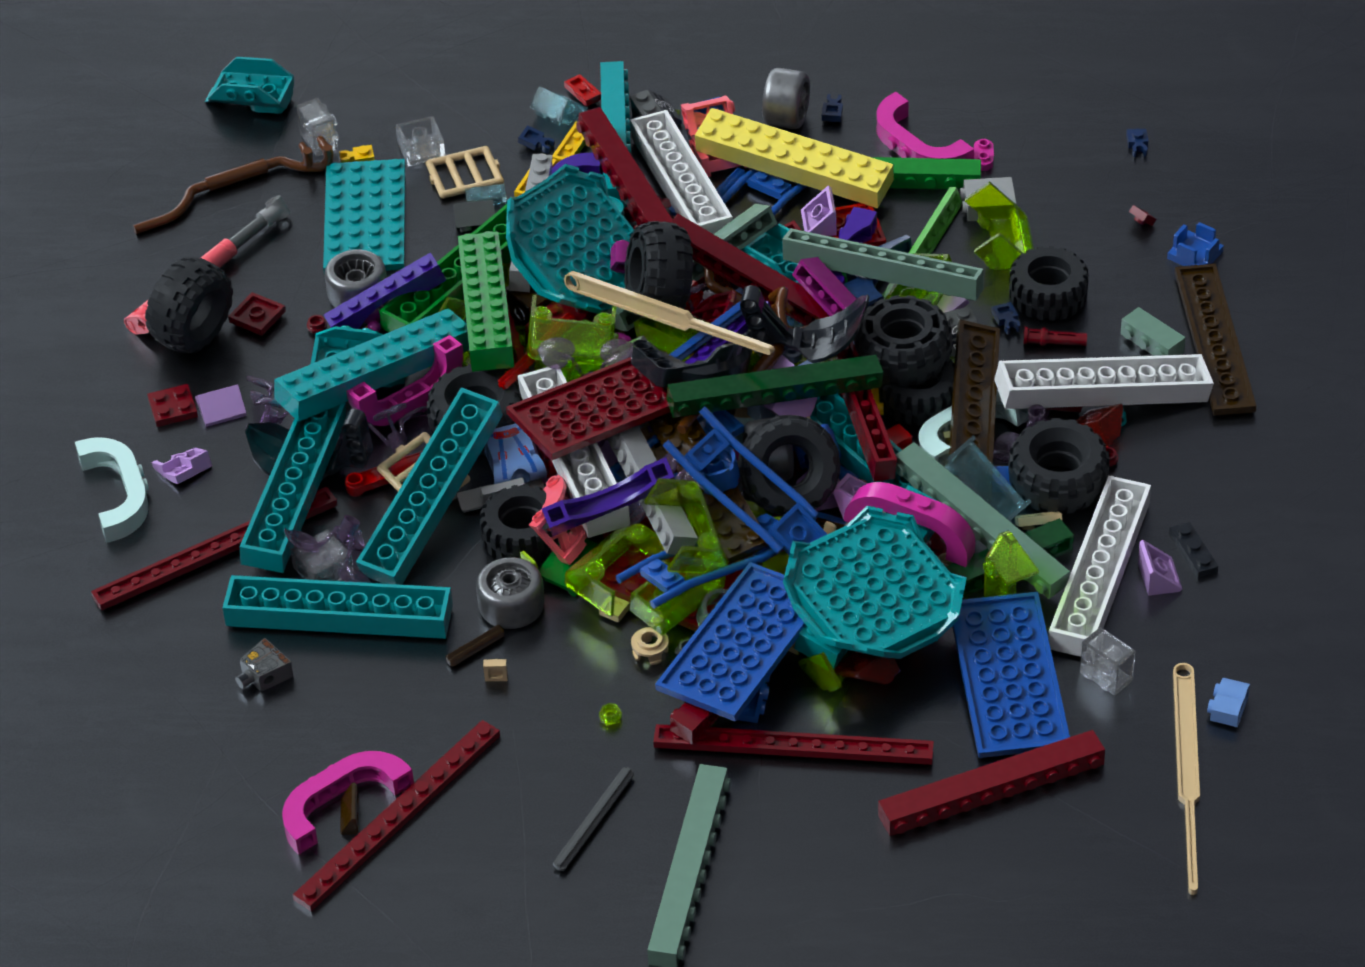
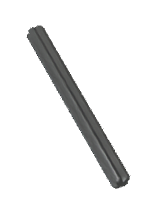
M623 767L554 860L553 866L556 870L565 871L633 778L634 772L630 767Z

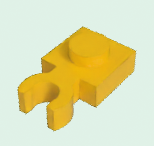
M372 145L353 147L351 152L347 150L339 152L341 163L375 160Z

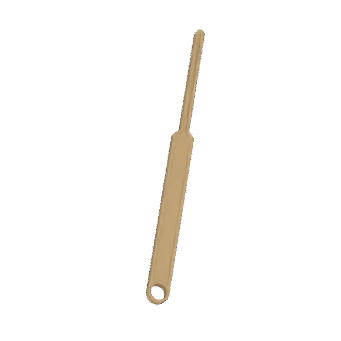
M571 271L564 277L566 287L573 292L684 331L692 328L766 355H770L775 351L774 346L696 319L689 311L575 271ZM570 276H572L575 279L577 284L576 286L572 284Z
M1179 663L1173 669L1178 800L1185 805L1188 892L1191 895H1196L1198 892L1194 805L1200 800L1195 679L1194 668L1190 664ZM1187 670L1190 672V675L1180 676L1177 674V671Z

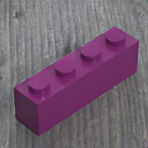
M818 257L801 259L792 274L829 316L844 310L856 300L852 293Z

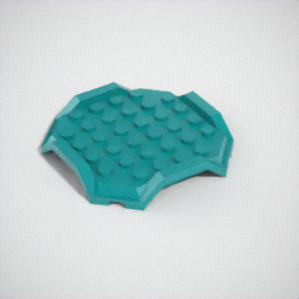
M564 164L541 183L518 197H510L507 200L506 240L511 261L535 292L542 297L596 314L605 313L613 305L569 290L564 283V277L571 271H575L625 289V274L617 273L610 269L611 247L616 241L626 240L630 242L629 239L631 234L634 233V229L610 200L604 175L592 171L589 174L579 171L578 167ZM570 276L572 284L576 286L577 284L575 279L572 276Z
M866 506L846 526L811 543L792 541L783 585L794 611L820 642L870 655L901 659L937 641L958 621L967 577L951 573L927 546L914 515L897 512V515L883 513L881 508Z

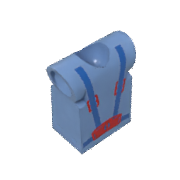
M517 424L494 429L484 446L486 457L494 475V484L522 477L524 483L547 477L545 465L540 456L535 454L531 438Z

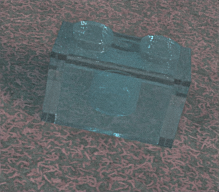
M541 86L538 87L530 105V108L536 110V115L542 118L548 116L551 118L550 122L559 126L561 123L570 125L579 117V113L587 111L588 108Z

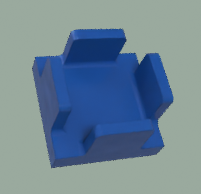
M1199 222L1196 225V233L1189 230L1187 231L1188 226L1183 224L1174 234L1173 247L1167 253V259L1182 266L1212 264L1224 249V245L1219 244L1220 240L1215 238L1216 229Z

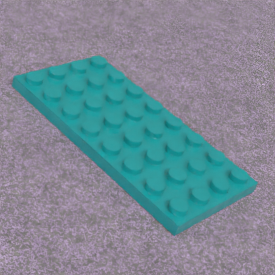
M405 159L335 162L326 166L324 274L328 262L333 257L342 252L355 249L370 251L379 256L384 262L386 271L401 270L405 267Z

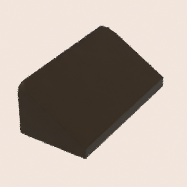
M351 783L341 798V835L357 834L359 795L356 783Z

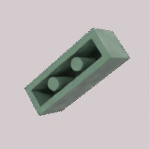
M1140 307L1122 318L1121 335L1153 356L1182 355L1184 353L1186 337Z

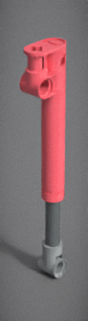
M281 195L267 201L266 207L256 214L254 220L230 239H223L201 258L220 268L237 255L238 248L263 228H268L275 221L286 218L291 212ZM148 300L124 318L125 326L133 334L138 335L150 332L147 329V320L145 319Z

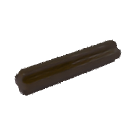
M496 625L446 655L447 663L454 667L504 637V629L500 625Z

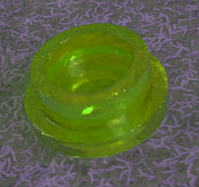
M614 703L603 705L599 711L600 721L607 725L616 724L622 718L620 708Z

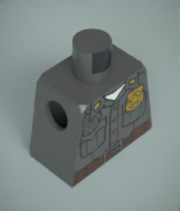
M264 638L240 659L242 673L235 677V680L242 689L252 683L257 689L264 691L292 678V664L285 655Z

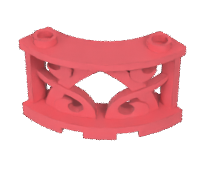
M727 96L692 104H681L685 130L689 129L688 134L691 136V140H688L690 148L708 177L711 176V172L742 166L696 151L695 134L698 131L697 128L701 126L710 111V107L722 104L724 112L730 114L735 112L734 103ZM707 108L706 114L694 112V110Z
M560 475L552 476L546 482L547 486L543 489L546 493V500L542 508L561 500L570 499L566 492V482ZM541 509L532 517L529 526L541 537L562 563L570 565L587 545L584 542L587 534L583 526L579 525L570 529L571 531L568 533L565 531L550 537L542 528L547 521ZM558 538L560 547L553 541L554 539Z

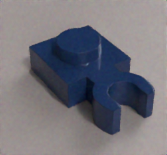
M831 94L827 95V103L823 102L821 121L841 122L843 112L841 95H838L837 99H831Z
M528 125L518 137V143L533 150L539 147L546 154L550 153L549 146L554 147L555 140L549 137L544 138V132Z
M1126 130L1128 148H1132L1133 157H1136V152H1142L1144 157L1147 156L1149 143L1147 130Z
M1011 302L991 307V313L999 326L1005 325L1004 331L1006 334H1010V328L1012 327L1016 328L1017 332H1020L1018 313Z

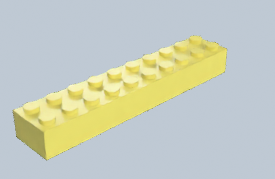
M714 108L710 109L695 134V145L698 152L821 191L829 185L832 189V194L875 208L879 207L894 180L893 164Z

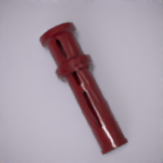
M1025 326L1023 345L1033 343L1040 344L1041 346L1047 344L1086 346L1087 333L1048 331L1046 328L1041 330L1029 329Z

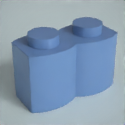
M1222 678L1220 684L1216 683L1213 693L1215 698L1214 700L1210 699L1207 713H1211L1210 721L1238 727L1248 701L1250 684Z

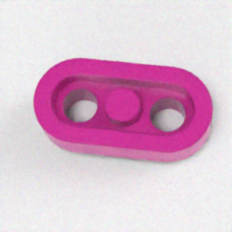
M980 139L974 143V159H981V171L990 170L994 164V145L987 139Z

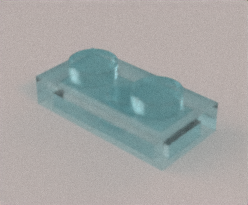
M504 184L465 188L467 202L493 199L494 204L507 203Z

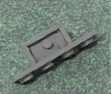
M522 477L458 492L457 498L461 511L465 513L483 508L485 502L490 500L489 498L494 493L498 494L503 488L509 489L513 485L521 487L523 484L530 485V487L538 486L542 489L545 487L542 479L524 483Z

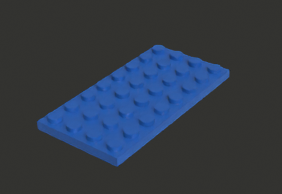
M749 562L655 683L656 690L736 721L798 639L799 633L806 625L792 607L783 585L784 574Z
M1038 592L962 600L958 621L952 628L978 758L1021 754L1069 738L1068 725Z

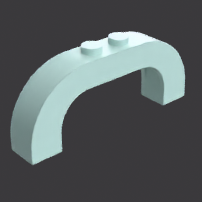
M997 390L995 418L1005 419L1017 427L1033 418V408L1005 409ZM952 406L928 419L919 431V447L945 468L948 467L950 446L943 442V432L950 431Z
M88 438L76 441V450L82 470L96 467H110L117 470L121 475L127 493V499L122 505L115 509L98 513L106 543L130 535L142 525L148 514L146 491H149V486L146 478L142 479L144 477L142 465H137L132 451L125 444L117 440Z

